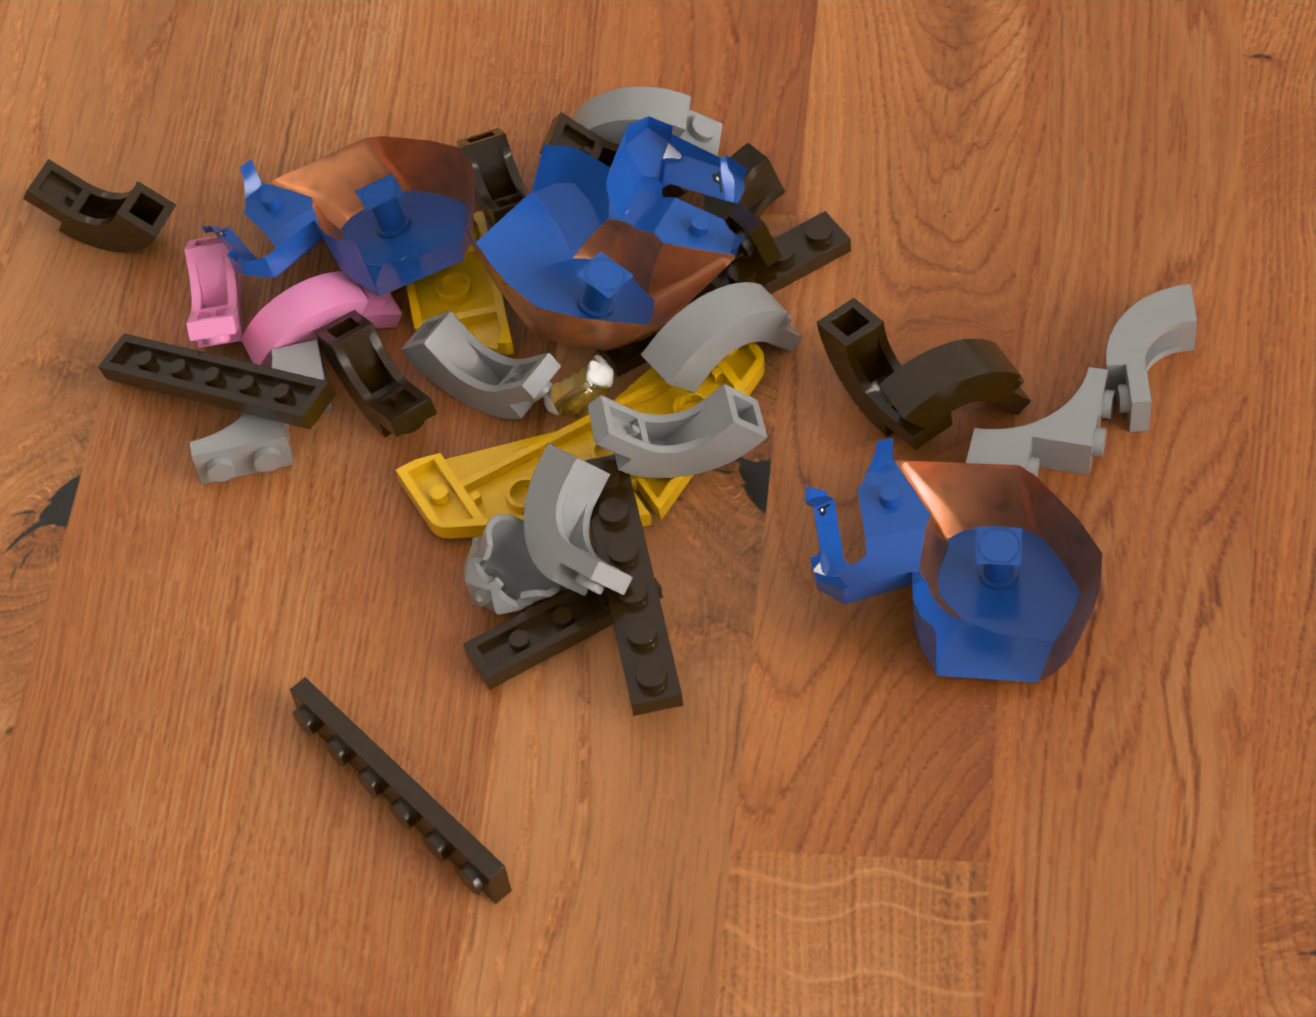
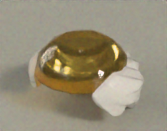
M595 355L586 367L581 368L579 374L574 373L570 378L563 379L561 383L556 382L552 384L548 395L546 393L543 396L546 409L553 415H562L570 419H581L589 415L587 406L600 395L608 397L610 387L613 384V369L602 357Z

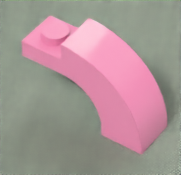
M217 236L189 240L184 252L192 299L191 313L186 322L190 341L196 340L198 348L241 341L245 332L240 273L234 271L227 256L229 250Z
M342 271L329 272L304 280L276 296L253 318L246 328L241 341L253 364L271 368V349L317 340L319 343L315 334L317 330L353 310H356L371 321L374 328H397L402 312L390 292L378 296Z

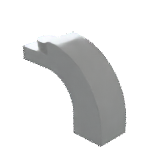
M743 282L717 288L687 305L665 324L645 348L641 356L669 385L696 392L716 365L737 348L752 342H766L792 351L802 336L790 325L793 317L762 285Z
M451 311L428 317L401 348V351L408 359L446 393L477 411L503 419H522L531 406L552 387L550 379L561 367L549 352L525 359H512L498 354L474 337Z
M723 384L699 404L687 410L667 415L640 413L602 395L587 406L592 425V435L596 445L614 452L619 471L635 476L676 478L700 474L740 458L768 438L758 400L726 384Z
M548 442L533 473L524 508V534L531 559L538 570L548 579L585 596L588 590L601 595L605 587L624 595L633 577L600 559L594 552L589 537L592 511L610 474Z

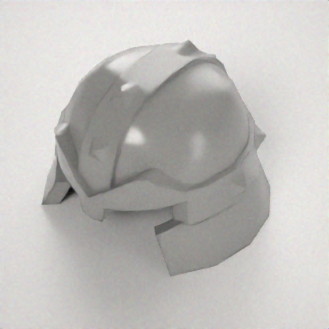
M497 514L488 520L480 537H473L472 546L464 564L463 574L472 604L478 605L480 608L485 607L496 614L522 611L528 606L537 605L539 600L551 597L560 591L561 585L544 576L532 561L525 541L523 520L513 515Z

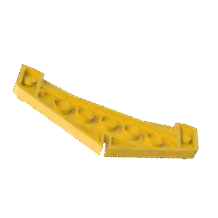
M756 342L737 348L716 365L696 392L669 385L651 367L613 401L640 413L667 415L687 410L699 404L723 384L750 396L765 374L764 354ZM587 415L555 432L444 459L442 454L438 453L415 459L395 469L399 483L435 535L445 539L480 537L488 520L497 514L513 515L524 521V508L528 488L548 442L584 461L614 455V452L596 445L592 435L590 416ZM630 474L634 493L639 490L660 521H662L693 477V475L676 478H648ZM635 493L642 526H653L651 514Z

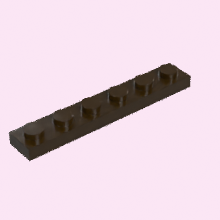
M824 211L773 239L782 255V258L766 267L756 257L746 258L742 255L725 267L690 303L717 288L743 282L760 284L770 294H773L851 251V239L829 214ZM659 331L642 341L619 349L597 351L613 369L615 374L620 377L647 362L641 354Z
M125 333L98 366L99 370L108 380L310 430L336 395L329 381Z
M615 454L585 460L610 474L597 499L590 519L597 556L633 577L624 595L605 587L633 716L684 706L631 476L618 470Z
M306 677L290 689L296 706V710L292 714L299 726L310 736L317 732L326 741L324 745L327 751L339 765L344 767L349 763L358 772L357 778L369 794L375 798L380 794L391 803L389 807L396 819L407 829L415 826L424 835L423 841L438 860L443 862L448 858L459 868L457 870L458 876L474 894L483 891L495 904L512 891L505 865Z

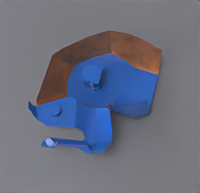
M648 116L628 124L611 167L606 166L584 151L568 146L544 144L532 192L477 242H475L465 227L466 236L496 287L535 337L575 347L604 351L619 349L642 341L661 330L669 320L685 308L734 260L739 245L745 236L740 237L733 233L723 219L676 197H663L662 188L673 184L738 204L745 189L744 178L747 169L728 156L720 158L673 135L672 125Z
M390 136L364 138L268 183L261 182L252 160H249L240 167L245 185L246 207L244 214L269 237L276 249L266 257L257 259L229 227L202 226L205 233L214 232L229 250L227 256L235 272L243 275L276 278L324 241L343 273L378 296H382L464 260L470 245L465 227L471 235L473 231L475 190L473 167L462 148L430 140Z
M893 438L877 441L873 460L866 471L864 481L857 489L865 533L866 556L852 566L843 559L835 499L828 496L827 491L807 487L806 479L805 503L813 507L819 548L818 554L810 558L811 573L816 588L843 604H849L912 585L914 632L921 650L933 666L936 676L1040 682L1062 667L1073 653L1094 610L1099 594L1102 552L1079 519L1038 477L1020 465L899 461L893 459Z

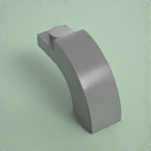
M647 86L624 87L601 93L586 101L573 115V120L601 138L619 145L628 124L650 116L672 125L673 135L718 156L723 124L690 110L691 96L669 89Z
M1191 284L1166 288L1141 299L1121 316L1110 334L1105 369L1108 370L1107 389L1115 390L1118 413H1127L1130 432L1149 431L1152 401L1147 372L1150 367L1167 355L1177 352L1194 351L1197 316Z

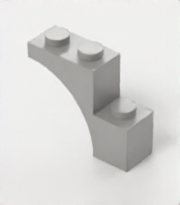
M317 340L271 349V368L328 381ZM330 402L323 413L333 411L332 402ZM244 414L237 421L213 435L190 442L192 459L202 485L212 482H224L231 478L258 472H270L295 464L288 424L249 414Z
M1089 367L1086 377L1076 394L1059 410L1039 421L1006 429L974 428L966 463L1020 465L1036 477H1038L1039 467L1090 475L1093 457H1103L1107 429L1100 428L1102 418L1111 419L1115 390L1107 389L1108 370Z

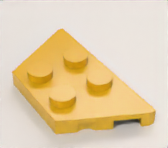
M484 210L474 213L471 236L477 242L488 232ZM471 242L463 261L406 285L415 332L428 317L451 311L469 332L485 346L499 354H515L502 293L496 287Z

